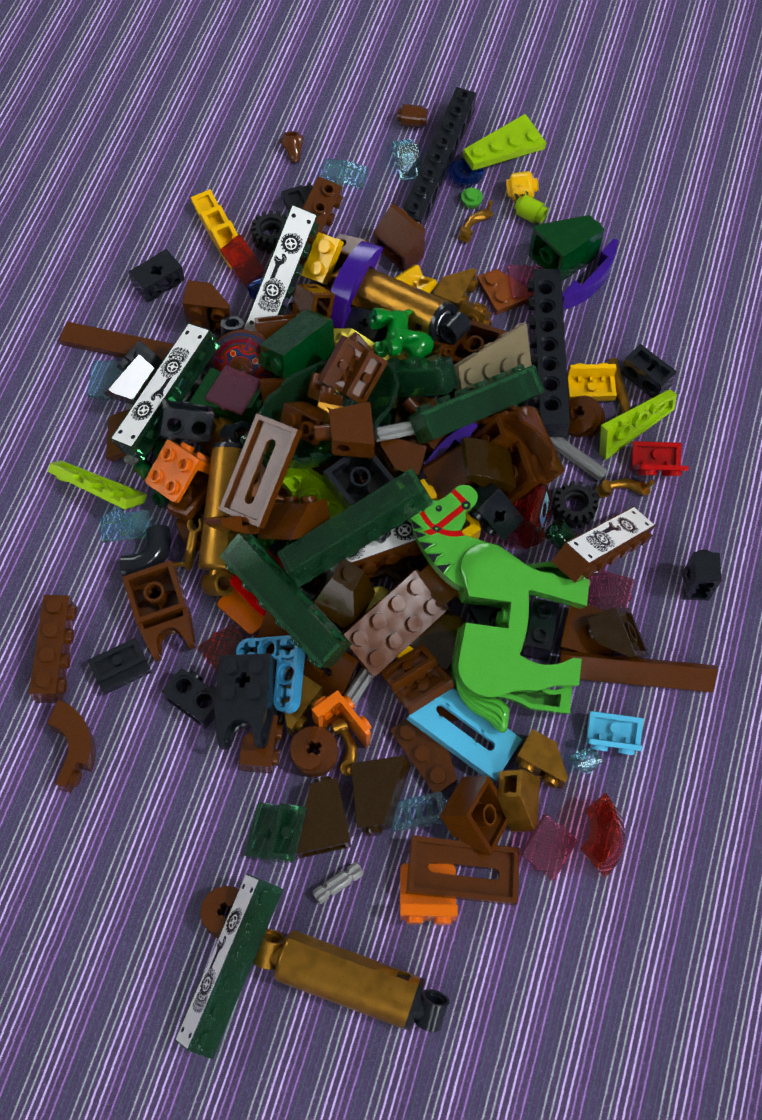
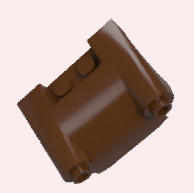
M523 406L517 411H504L471 437L495 443L510 451L516 489L509 494L502 489L501 491L512 504L538 484L547 485L565 472L535 407Z

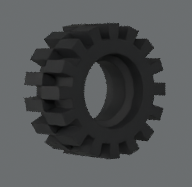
M269 210V214H266L264 211L262 212V217L258 214L256 220L253 219L251 225L252 239L256 248L260 247V251L263 252L266 249L269 254H271V250L275 252L287 221L284 213L281 215L280 211H276V214H273V210ZM268 229H277L280 231L275 235H267L263 233Z
M570 481L569 486L567 483H564L562 488L559 487L557 489L552 504L553 516H558L557 521L559 523L563 520V526L565 527L568 526V523L572 524L571 529H576L578 524L580 528H583L585 523L587 525L590 524L598 508V496L595 497V490L589 491L590 485L587 484L583 487V482L581 481L578 482V485H575V481ZM571 498L578 499L583 502L584 509L582 511H572L566 506V501Z

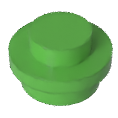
M467 188L461 194V201L466 208L475 209L482 203L483 194L476 188Z

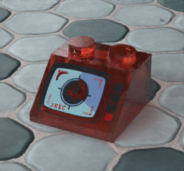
M538 484L513 503L525 520L506 539L525 549L542 542L545 536L544 528L546 521L550 516L549 509L552 501L548 484Z

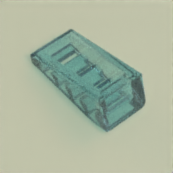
M439 791L400 801L392 822L394 831L444 823L440 815L447 804L445 795ZM433 803H437L438 814L434 813ZM422 805H426L428 813L426 817H424ZM411 807H415L417 819L413 820ZM400 809L405 810L407 822L402 823Z

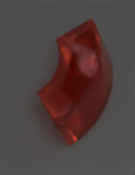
M607 793L585 809L590 819V833L588 840L581 847L583 853L605 878L619 862L625 843L623 819L618 808Z

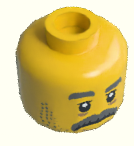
M530 171L512 173L510 179L506 180L508 197H512V200L515 202L519 197L523 198L524 195L534 198L535 192L539 191L538 178H533V174Z

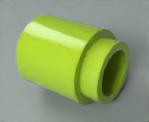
M524 195L523 198L519 197L514 206L517 216L533 224H542L549 211V208L545 207V203L528 195Z

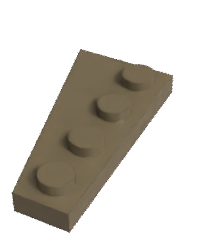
M527 323L517 324L513 330L503 333L496 341L489 342L479 352H474L453 365L457 383H454L455 391H464L501 380L518 372L521 374L531 371L532 364Z

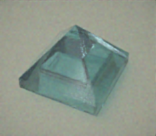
M592 748L568 756V759L578 770L590 774L603 762L602 757Z

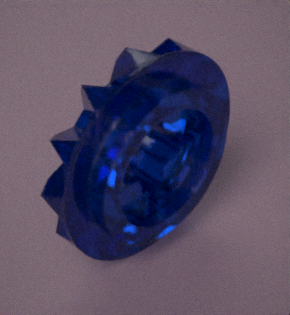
M459 158L450 165L449 178L453 179L454 184L459 183L461 188L463 185H468L471 188L473 184H479L480 179H483V168L472 171L464 158ZM463 169L467 171L469 176H466L465 173H463Z

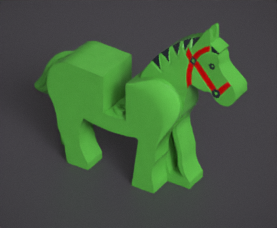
M460 485L444 498L431 500V505L407 519L411 523L415 540L421 552L434 571L447 584L459 592L461 603L502 608L501 612L498 611L496 616V627L465 623L458 628L451 663L453 683L457 687L458 693L465 705L473 713L489 722L500 733L507 731L510 710L502 700L512 702L524 710L562 715L570 714L572 688L579 686L582 659L571 658L559 664L544 665L524 658L520 655L528 625L529 594L581 609L587 606L589 579H581L574 583L552 562L547 561L526 565L496 544L464 535L462 527L466 520V513L474 507L478 495L471 486ZM549 687H560L556 690L548 689Z

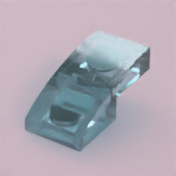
M325 159L320 177L338 185H341L343 181L363 189L366 184L369 168L349 161Z

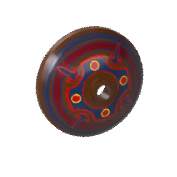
M248 329L230 331L217 340L210 352L209 370L214 368L259 388L262 378H278V375L262 368L260 364V344L267 338L258 332ZM237 365H242L245 371H238Z

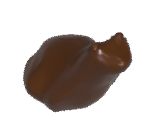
M297 131L285 132L280 139V143L285 147L291 163L300 162V152L304 137Z

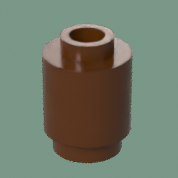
M403 104L402 108H398L397 121H401V126L421 128V126H426L428 108H423L421 105Z

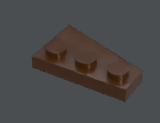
M197 470L180 502H169L167 507L169 514L187 522L192 519L206 503L209 475Z
M406 719L390 729L436 796L458 781L450 752Z

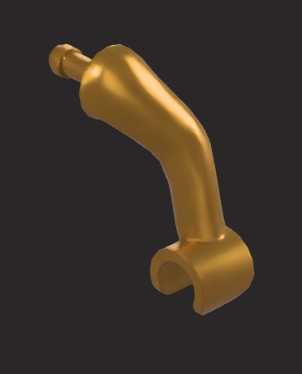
M492 200L488 201L486 209H482L468 217L464 226H461V232L458 236L459 240L469 243L473 235V231L470 230L472 226L493 216L494 213L490 210L493 205Z
M628 478L614 481L605 479L601 485L596 486V490L600 498L612 495V489L626 488L645 496L650 494V487L655 484V481L650 480L646 484Z
M202 518L198 520V529L193 527L192 519L187 522L189 535L184 561L173 562L176 568L185 566L186 571L192 569L195 559L197 535L203 528Z
M337 718L330 725L335 735L341 734L346 746V753L340 770L343 775L351 776V763L357 762L358 748L347 723L342 718Z

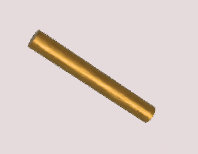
M610 358L608 364H616L617 368L615 373L616 392L623 414L631 410L617 358Z

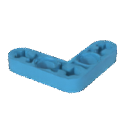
M290 635L243 639L236 648V655L266 654L268 646L274 644L275 649L272 656L277 661L273 698L274 706L278 711L288 714L294 713L299 708L301 702L305 660L304 642ZM295 645V648L290 650V652L284 650L283 648H292ZM251 648H253V649H256V650H257V653H256V652H249V653H247V651H250ZM293 668L294 675L292 679L286 681L285 674L287 670ZM290 697L289 702L284 704V701Z

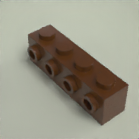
M320 176L317 177L302 209L316 215V218L297 264L300 268H304L318 232L327 235L325 230L327 226L331 227L336 215L333 213L335 208L340 209L344 196H341L343 186Z
M43 595L29 694L36 703L56 704L57 700L63 701V696L67 691L66 674L71 663L69 652L70 645L74 641L73 624L77 618V605H74L69 595Z

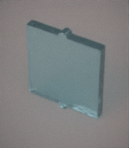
M113 359L111 361H93L88 398H103L106 401L113 399L107 397L104 392L122 373L116 367L120 362H115Z

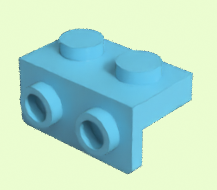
M589 711L586 743L592 744V749L608 751V747L619 748L618 753L634 755L635 750L642 751L641 737L644 718Z

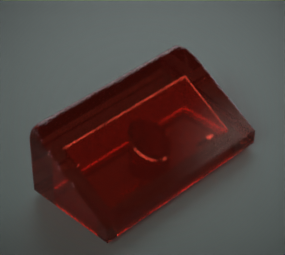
M240 234L220 249L245 287L264 276L265 270Z

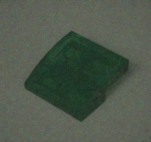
M258 802L244 856L264 861L294 863L307 808L284 803L274 805Z

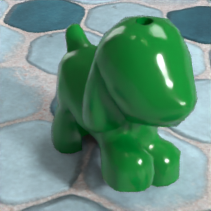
M373 308L370 314L369 324L371 330L387 327L386 338L374 343V353L381 358H385L388 352L390 356H398L404 351L409 360H421L432 352L434 342L426 332L408 329V317L412 314L411 309L390 311L383 308Z

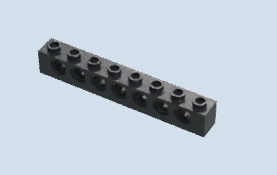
M456 87L403 206L407 214L416 222H420L424 228L474 114L476 92Z
M533 269L532 278H528L527 292H531V296L528 298V310H532V315L529 316V329H533V334H530V348H534V353H531L532 368H535V373H532L531 386L536 387V393H533L532 406L537 407L549 437H567L570 417L561 269Z

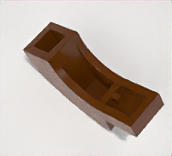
M57 700L47 724L53 732L62 734L67 738L68 754L55 784L61 791L72 793L73 788L77 787L81 781V769L92 772L96 747L93 734L82 716L69 704Z

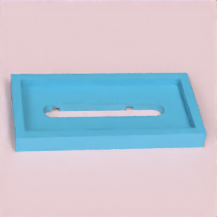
M454 688L413 714H409L406 719L482 776L489 775L493 783L497 780L500 771H503L522 741V738L508 728L505 733H500L489 722L473 713L465 705L458 691ZM442 706L491 742L493 750H487L443 716H439L436 707Z

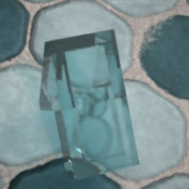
M413 139L393 141L392 150L400 181L416 178L421 168L418 144L414 143Z
M117 506L100 519L103 543L146 537V529L151 526L149 510L124 513L123 509Z

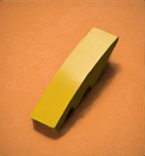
M211 189L192 196V205L228 267L232 269L249 262L250 257L231 220H228L221 204L218 205Z

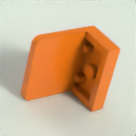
M167 439L145 482L170 501L179 503L197 470L209 475V461L211 458L199 451L194 453L195 447L184 441L178 444Z
M235 590L229 596H223L218 601V608L249 635H255L260 630L265 616H259Z
M337 690L328 698L323 696L314 703V708L312 709L314 726L326 728L333 720L341 717L365 748L370 745V729L372 727L363 715L359 717L353 710L355 705L347 695L342 696Z
M408 863L402 864L400 869V920H405L406 924L421 925L423 921H434L435 925H451V922H456L458 917L456 899L406 893ZM431 863L428 865L431 872L456 875L454 865Z

